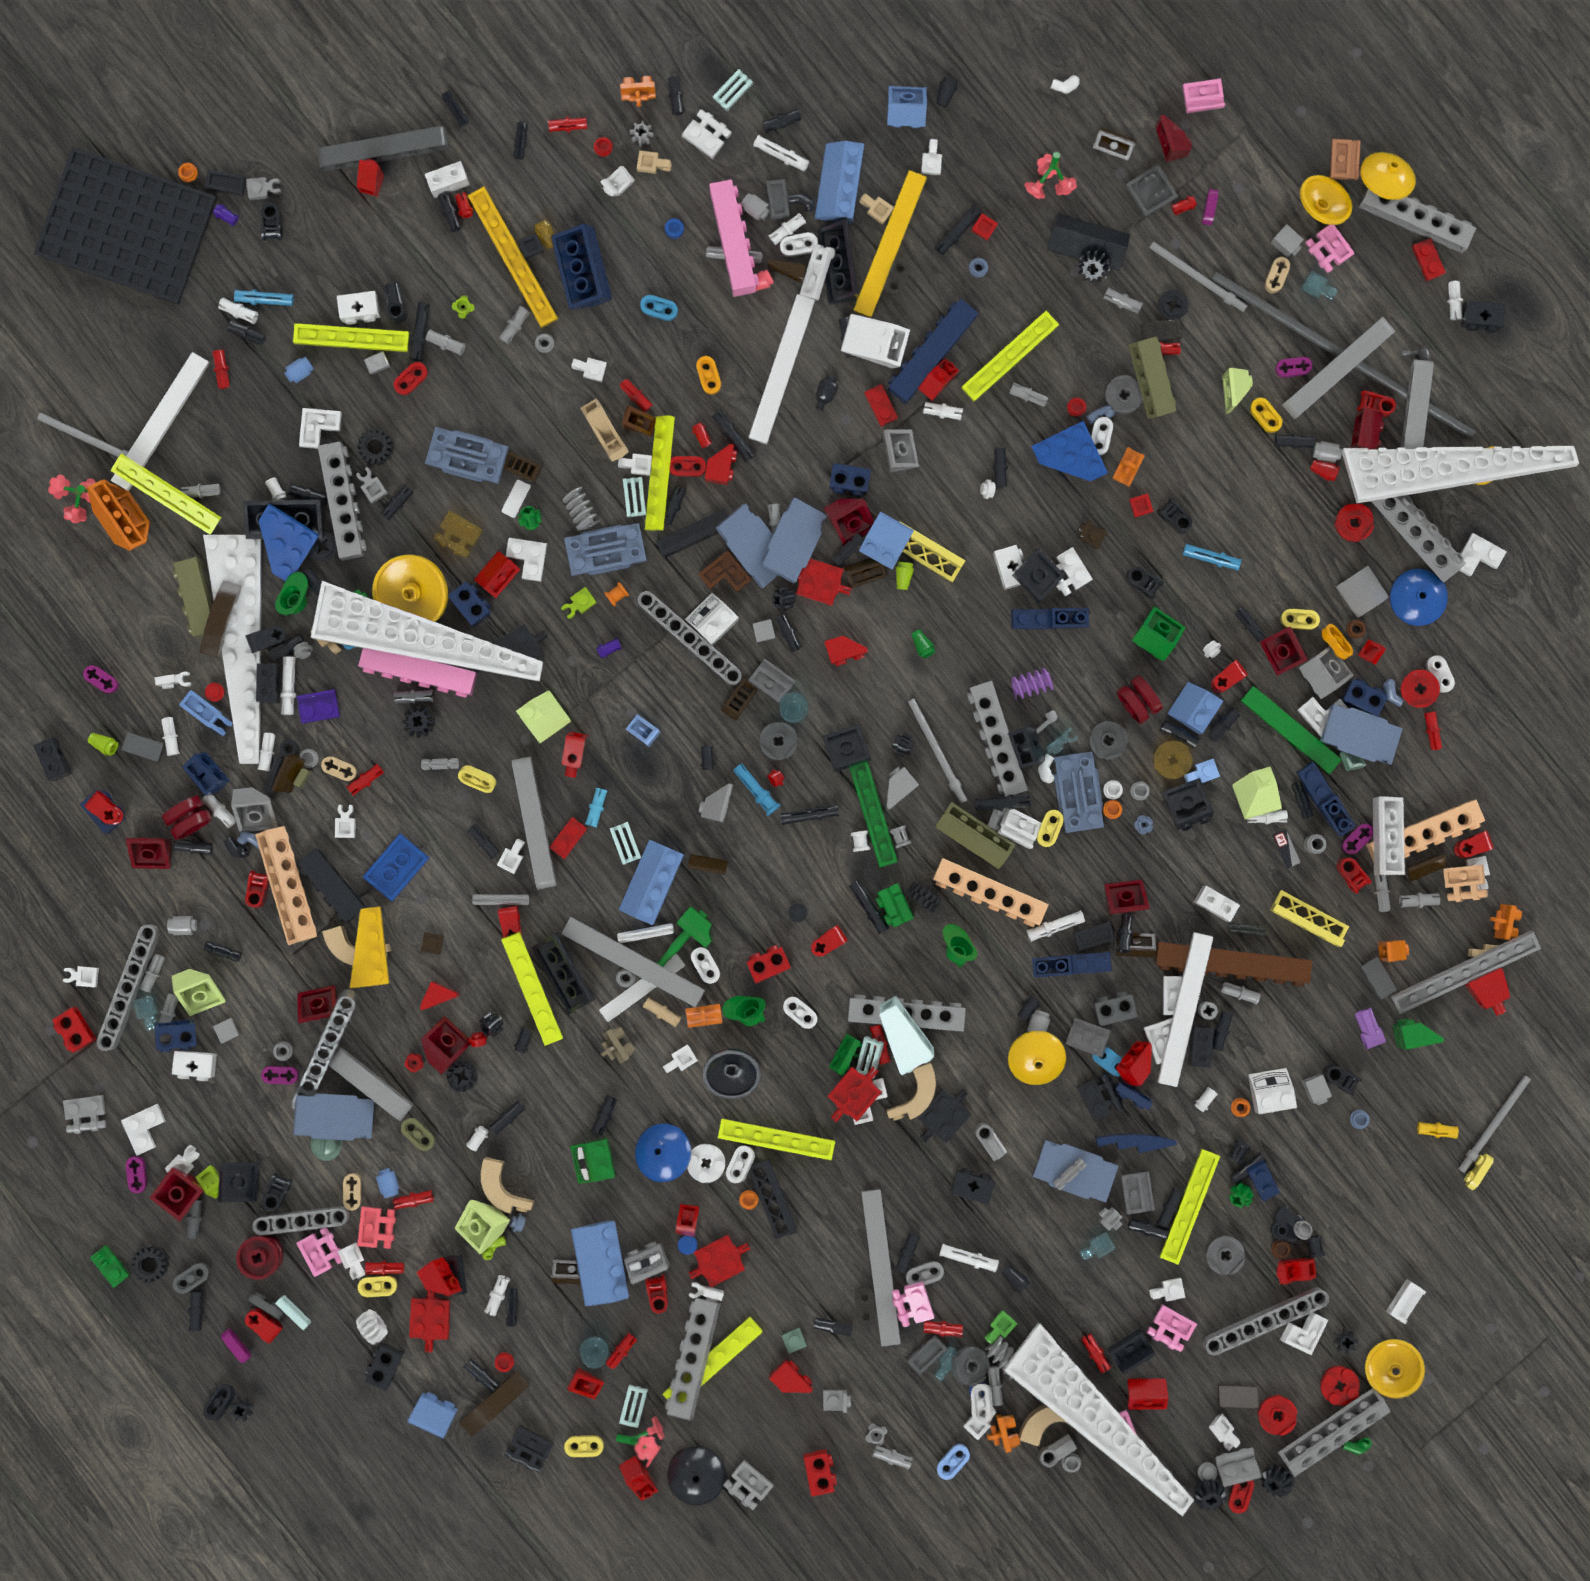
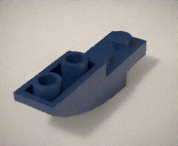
M1089 608L1011 610V629L1048 630L1089 627Z
M1310 762L1296 772L1304 785L1305 791L1339 837L1356 827L1314 762Z
M1110 952L1032 958L1034 978L1112 971Z

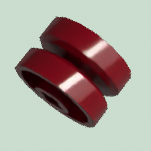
M1139 675L1130 681V687L1124 685L1116 691L1124 708L1140 725L1149 719L1148 712L1155 715L1163 709L1156 693Z
M193 796L182 801L162 815L161 818L166 826H173L170 833L175 840L183 839L195 833L212 821L213 818L208 810L199 811L204 804L199 796Z
M256 1234L244 1241L238 1248L236 1255L237 1266L241 1273L248 1278L255 1280L265 1279L281 1266L284 1251L280 1241L273 1235Z

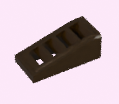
M768 259V268L803 284L806 271L805 265Z
M508 451L503 470L535 484L543 467L534 461ZM513 457L515 459L511 467L509 468L507 467V465L510 461V458ZM519 460L521 463L516 471L514 468ZM524 464H528L524 473H521ZM531 466L534 467L531 476H528L527 474Z
M743 677L721 711L737 721L758 689L750 684L748 679ZM742 686H745L746 688H748L749 690H751L752 693H751V694L748 693L747 691H745V690H744L743 688H741V687H742ZM740 692L742 695H744L745 697H747V700H745L743 697H741V696L738 695L737 693ZM733 699H736L737 701H739V702L742 703L743 705L740 706L739 704H737L736 702H734Z

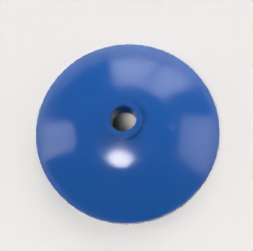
M1426 569L1406 571L1394 581L1391 587L1390 604L1392 610L1400 620L1410 625L1424 626L1436 621L1443 614L1447 605L1448 594L1445 584L1435 573ZM1420 592L1424 593V599L1419 597Z
M657 1124L648 1128L640 1136L636 1145L635 1158L640 1171L653 1181L669 1182L677 1179L685 1172L690 1163L691 1145L688 1137L681 1129L670 1124ZM660 1148L661 1154L657 1155L656 1152Z

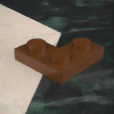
M728 550L698 574L709 589H712L726 578L735 591L738 592L752 581Z

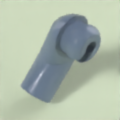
M1106 405L1087 415L1086 419L1090 424H1093L1098 418L1103 416L1109 419L1112 418L1115 412L1112 410L1113 407Z
M1388 679L1383 684L1384 694L1388 696V701L1400 707L1404 699L1396 694L1395 681Z
M248 832L240 833V836L237 838L240 844L246 845L249 841L259 849L255 834Z

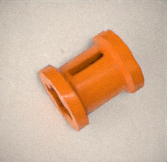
M620 582L612 590L604 593L614 607L623 597L629 596Z

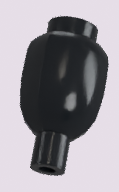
M827 375L826 379L824 378L820 381L816 392L818 400L817 409L823 411L825 404L830 403L835 397L838 389L836 378Z

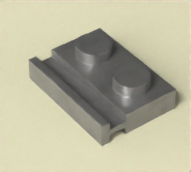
M764 659L748 682L779 704L793 686L795 680Z
M1074 1018L1066 1045L1103 1058L1112 1031Z
M1149 1172L1120 1175L1126 1214L1154 1211Z

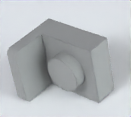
M823 1390V1411H843V1413H847V1407H851V1395H847V1390Z

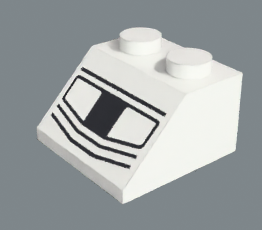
M711 593L685 620L713 646L739 620V617L724 602Z
M1287 1068L1248 1074L1255 1113L1264 1114L1297 1108L1294 1088Z

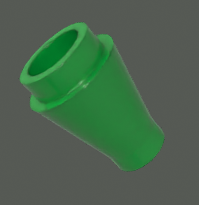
M921 629L911 634L918 656H921L922 659H926L936 652L934 649L935 645L922 633Z

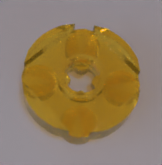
M1179 741L1163 743L1156 749L1153 756L1155 770L1167 779H1176L1184 776L1192 766L1193 759L1188 747ZM1172 755H1175V759L1178 760V762L1173 763V765H1170L1168 757H1172Z

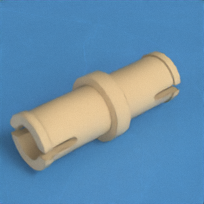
M651 997L643 1005V1008L657 1015L658 1019L662 1018L674 1027L678 1025L682 1018L667 1009L668 1006L659 1004Z

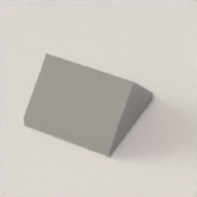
M884 430L883 439L890 472L919 467L912 430Z
M1366 566L1336 586L1356 618H1359L1389 598L1369 566Z

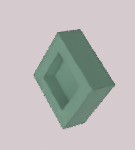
M1346 752L1340 753L1346 771L1366 766L1363 758Z
M800 1327L781 1335L788 1353L807 1346Z

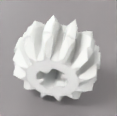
M365 1311L356 1320L357 1328L363 1335V1338L369 1343L375 1344L380 1342L388 1334L387 1326L375 1311Z

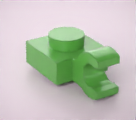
M1001 1310L989 1324L993 1329L985 1336V1339L992 1345L1000 1334L1005 1338L1017 1323Z

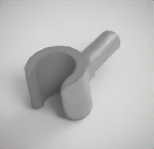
M1054 710L1045 714L1047 721L1035 730L1038 734L1047 725L1057 720L1058 716Z

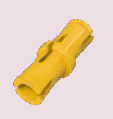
M1418 1122L1417 1134L1432 1135L1435 1138L1449 1137L1457 1139L1458 1126H1446L1438 1122L1435 1124Z

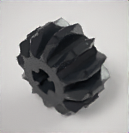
M1095 250L1093 255L1088 251L1086 256H1081L1080 260L1082 262L1078 263V267L1081 270L1078 273L1079 275L1085 274L1084 281L1090 278L1091 284L1095 279L1100 283L1102 278L1107 277L1108 274L1106 272L1110 271V267L1107 265L1109 259L1103 260L1104 253L1098 256V251ZM1092 264H1095L1096 270H1093Z
M417 706L415 711L411 707L410 712L412 714H404V716L408 717V720H402V723L408 724L404 731L411 730L409 736L412 737L416 733V738L420 739L421 732L424 737L428 736L426 730L433 732L434 729L429 727V725H434L436 722L429 720L434 715L432 713L427 715L428 708L422 711L421 706ZM421 717V722H423V724L421 726L418 725V727H416L417 723L415 722V720H420Z
M1274 1463L1264 1469L1260 1480L1262 1481V1487L1267 1489L1266 1493L1270 1492L1273 1497L1277 1495L1279 1498H1282L1292 1491L1295 1483L1293 1480L1294 1475L1288 1472L1289 1469H1284L1282 1464L1278 1466Z
M1213 1478L1210 1480L1204 1479L1203 1482H1197V1486L1193 1487L1194 1501L1200 1509L1205 1508L1207 1511L1214 1509L1216 1511V1507H1223V1503L1226 1502V1489L1220 1480L1214 1481Z

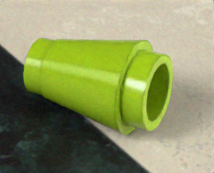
M898 562V565L895 566L897 589L908 590L914 571L913 563Z
M91 733L88 738V743L105 756H112L117 751L118 742L114 738Z

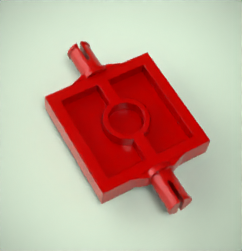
M809 559L807 566L801 570L797 578L799 585L796 595L832 606L835 596L839 592L850 596L851 592L843 589L851 591L852 588L841 585L844 569Z
M872 1066L865 1075L851 1067L827 1097L838 1108L831 1116L834 1121L837 1122L843 1114L849 1115L858 1121L882 1093L872 1082L874 1076L879 1072L877 1069L875 1070Z
M726 1235L693 1252L698 1261V1268L689 1272V1275L697 1272V1274L691 1276V1279L693 1280L703 1275L710 1287H713L746 1270L741 1261V1254L751 1250L750 1247L742 1250V1248L748 1246V1243L746 1242L736 1247L729 1235Z
M430 1290L427 1292V1297L411 1298L409 1338L425 1340V1352H433L434 1340H448L451 1300L435 1297V1292Z

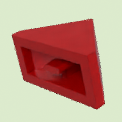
M433 981L428 987L420 1009L425 1010L460 995L458 992Z
M680 1204L676 1234L695 1237L699 1206Z
M579 1367L570 1381L567 1390L595 1399L604 1382Z

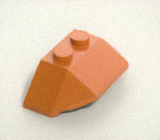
M105 479L87 486L93 513L114 544L129 551L146 544L150 521L129 491L109 483Z

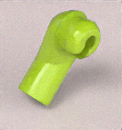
M500 1236L482 1253L485 1260L493 1258L497 1247L506 1245L505 1236Z

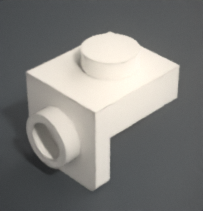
M620 166L609 178L603 179L601 183L608 195L620 196L635 180L624 166Z

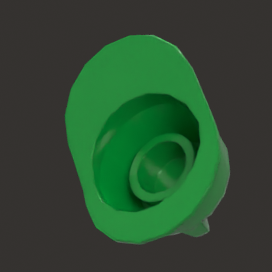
M292 573L285 581L275 602L276 610L280 614L295 615L306 607L308 580L303 573Z
M948 924L943 928L942 935L947 944L946 956L950 961L956 963L958 967H962L968 961L976 959L978 956L977 950L967 933L960 926Z
M735 996L724 1003L722 1012L726 1018L738 1020L745 1026L750 1027L765 1021L764 1010L766 1004L759 997Z

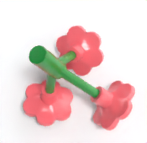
M1054 152L1053 156L1045 154L1043 158L1037 160V172L1039 175H1043V177L1036 183L1026 182L1024 184L1027 192L1035 198L1044 199L1046 197L1043 189H1041L1044 185L1043 182L1046 178L1049 179L1055 174H1058L1060 182L1055 186L1058 196L1062 194L1068 195L1072 190L1076 189V179L1066 178L1058 167L1060 153Z
M57 475L56 478L50 479L48 491L56 499L67 496L69 491L75 492V504L65 507L63 512L66 520H71L72 523H79L87 519V511L84 508H80L79 505L80 497L90 503L87 486L96 482L90 478L78 485L77 488L69 487V480L65 479L63 475Z
M656 1416L652 1418L653 1426L647 1428V1431L633 1437L621 1434L616 1436V1442L635 1446L639 1459H648L645 1466L647 1468L661 1449L655 1443V1438L651 1435L656 1433L660 1439L665 1438L662 1425Z

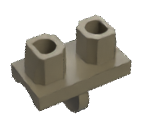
M621 1027L613 1030L610 1029L602 1034L606 1040L601 1044L605 1050L601 1053L602 1057L607 1054L611 1060L617 1057L621 1064L628 1060L629 1056L635 1051L630 1042L622 1047L618 1041L625 1036Z

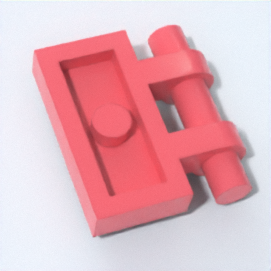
M362 1206L357 1246L377 1248L378 1240L384 1241L383 1248L391 1249V1243L394 1241L393 1225L396 1223V1217H394L395 1209H387V1216H381L382 1208ZM380 1223H386L385 1234L379 1233Z

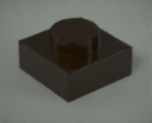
M424 932L421 951L441 955L444 936Z

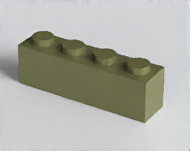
M1157 336L1128 344L1147 418H1155L1177 411L1175 407L1176 402L1170 388L1171 383L1166 372V364L1161 354V345Z
M194 557L175 562V568L172 570L174 578L178 579L180 587H177L179 597L183 598L184 601L182 610L185 617H188V632L198 639L203 637L212 603L201 561L199 558Z
M952 802L935 826L998 869H1000L1016 845Z

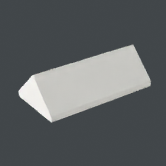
M1373 798L1374 875H1405L1403 798Z

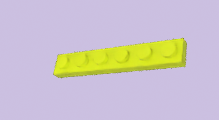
M1045 311L962 386L963 391L975 402L1054 331L1059 324Z
M295 324L293 343L408 352L410 333L406 331Z
M673 416L656 417L645 519V530L661 531L664 529L675 420Z
M122 453L110 470L210 535L222 518Z
M518 932L503 938L502 943L544 1045L546 1046L563 1039L521 933Z
M721 1119L718 1134L720 1139L832 1160L835 1140L727 1119Z
M1204 1149L1200 1150L1179 1204L1178 1212L1174 1217L1160 1253V1258L1179 1265L1218 1164L1219 1155Z
M751 1317L747 1318L709 1352L701 1386L763 1332ZM686 1372L683 1379L686 1383H689L692 1380V1376L689 1372ZM669 1387L663 1392V1396L668 1400V1398H671L673 1390ZM682 1391L679 1394V1400L684 1402L687 1399V1394Z

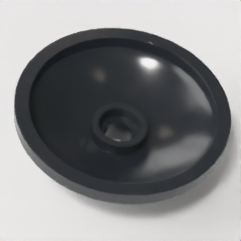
M720 1050L711 1055L703 1067V1081L706 1087L713 1094L721 1098L738 1099L752 1093L760 1082L761 1071L757 1060L743 1050Z
M691 1446L681 1450L674 1456L669 1465L667 1477L672 1493L679 1500L690 1505H703L711 1502L720 1494L724 1487L726 1474L722 1460L714 1451L702 1446ZM693 1476H698L700 1480L695 1482L692 1478Z

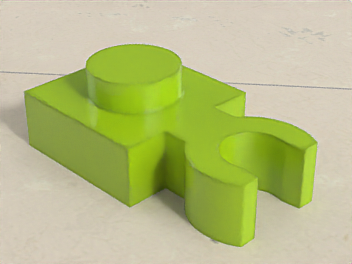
M584 587L570 597L573 603L565 604L561 609L564 611L570 608L571 614L567 618L571 619L575 616L577 610L583 614L597 604L587 588Z

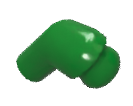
M1367 1437L1361 1438L1355 1443L1347 1441L1342 1445V1449L1360 1455L1370 1449L1372 1442Z

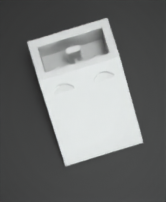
M850 314L841 351L890 368L900 367L910 329Z

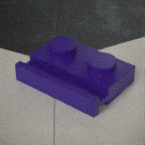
M334 689L297 696L302 724L340 717L336 690Z

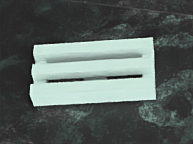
M738 69L718 90L713 99L728 111L753 84V81L749 80ZM740 77L734 86L720 99V96ZM743 82H746L734 97L725 104L724 102Z
M642 477L623 479L627 517L645 516L646 508ZM635 482H639L642 512H638ZM627 483H631L634 513L630 511Z
M628 822L610 828L623 865L640 859L641 856ZM622 828H626L628 836L630 838L631 844L636 854V856L632 857L631 851L629 849ZM617 830L620 833L621 839L623 841L629 859H625L623 851L621 849L620 843L615 833V831Z
M869 1036L864 1037L856 1070L859 1073L865 1075L868 1073L875 1046L877 1048L872 1066L875 1070L877 1069L884 1042H878L877 1039H871ZM870 1043L871 1046H870L869 1054H868V1056H867L866 1065H865L864 1071H862V1066H863V1063H864V1059H865V1055H866V1052H867L868 1044Z
M282 1296L275 1303L302 1330L311 1323V1320L286 1296Z
M629 1384L620 1424L638 1428L648 1389ZM631 1391H635L629 1418L626 1421L624 1418ZM640 1392L643 1393V1395L641 1398L636 1422L634 1423L632 1422V1418L637 1403L638 1395Z

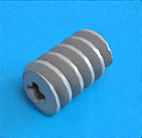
M582 486L568 492L562 500L563 503H568L566 509L571 510L569 513L571 517H575L573 522L579 523L576 527L577 530L588 529L600 521L593 520L597 516L596 513L590 514L593 507H586L590 502L589 500L583 501L586 494H579L583 489Z
M999 1336L992 1345L989 1344L986 1350H989L987 1357L994 1356L992 1362H1000L999 1369L1005 1367L1015 1354L1013 1353V1347L1007 1348V1341L1002 1342V1336Z

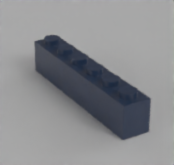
M962 299L957 303L954 301L948 308V315L946 317L942 316L936 323L938 327L935 331H930L925 336L924 340L926 342L922 347L919 345L912 353L913 358L910 361L906 360L900 367V370H902L898 376L894 375L888 382L890 385L888 391L905 405L918 391L919 386L927 375L943 360L977 318L978 312Z

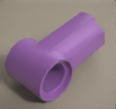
M1371 1008L1354 1013L1362 1032L1360 1036L1366 1049L1386 1042Z

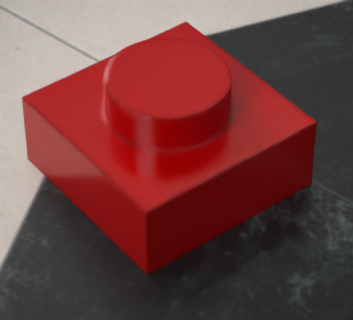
M981 214L971 231L988 241L998 223Z
M1148 493L1129 499L1134 518L1154 512Z
M1368 639L1358 656L1376 665L1386 649L1383 645Z

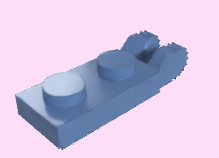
M190 690L179 704L207 727L214 729L222 736L226 732L214 724L219 718L230 727L233 724L232 721L222 715V712L193 690Z

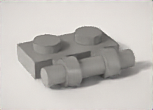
M103 1095L63 1101L65 1120L73 1119L74 1122L73 1125L66 1126L67 1133L74 1132L75 1134H80L82 1131L87 1130L94 1132L107 1127L106 1120L99 1121L98 1115L106 1114ZM90 1117L91 1122L82 1123L81 1118Z
M745 1460L740 1463L731 1475L736 1479V1482L732 1483L727 1479L723 1484L728 1489V1493L735 1495L742 1501L741 1504L745 1507L748 1506L752 1510L757 1506V1503L752 1499L756 1496L762 1501L774 1486L772 1482ZM741 1485L750 1491L747 1495L739 1489Z

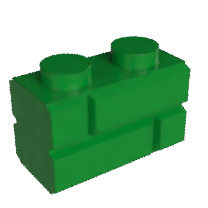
M898 883L877 892L878 897L875 899L878 906L885 909L886 914L883 916L888 926L892 924L894 928L914 918Z

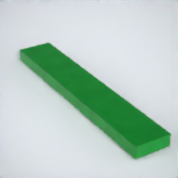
M1254 686L1240 700L1328 775L1342 760Z
M868 761L849 767L879 868L897 863V857Z

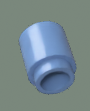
M304 357L286 366L287 371L284 374L290 382L298 383L310 375L314 368L308 359Z
M389 1168L378 1171L379 1175L376 1176L380 1193L383 1194L384 1198L399 1194V1185L395 1172L390 1171Z

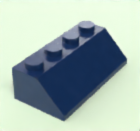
M583 223L552 235L551 238L569 309L592 307L611 301L612 297L594 227Z

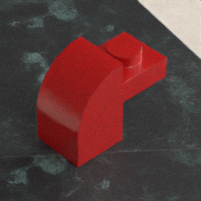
M1295 1258L1278 1261L1276 1274L1279 1283L1288 1284L1293 1281H1310L1316 1278L1315 1258Z

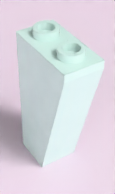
M895 996L881 1004L879 1015L900 1074L910 1073L922 1063L930 1062L934 1057V1047L898 998Z

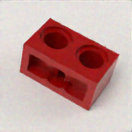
M777 945L766 949L768 953L760 955L758 952L749 956L750 960L747 961V965L755 983L791 968L782 947L778 948ZM780 954L783 959L779 965L773 964L771 961L772 955ZM757 961L763 962L765 965L764 971L756 972L753 967L754 963Z
M78 1007L70 1008L52 1020L54 1030L57 1034H61L64 1039L63 1044L68 1051L71 1050L72 1053L78 1052L97 1040ZM67 1017L70 1018L72 1022L69 1028L66 1027L64 1024V1021ZM76 1034H79L82 1038L80 1044H77L74 1040Z
M827 1449L804 1453L811 1496L834 1492V1486L837 1485L835 1473L831 1474L830 1466H833L832 1455L827 1454ZM822 1459L824 1464L821 1467H817L814 1465V1461ZM820 1478H826L828 1483L825 1486H820L817 1481Z

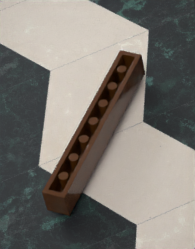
M1156 942L1154 965H1159V969L1162 970L1178 967L1179 972H1184L1190 946ZM1211 948L1204 975H1208L1209 971L1216 972V976L1228 977V974H1235V978L1247 980V976H1252L1254 981L1266 982V978L1273 979V983L1285 984V981H1293L1292 985L1304 987V983H1310L1313 960Z

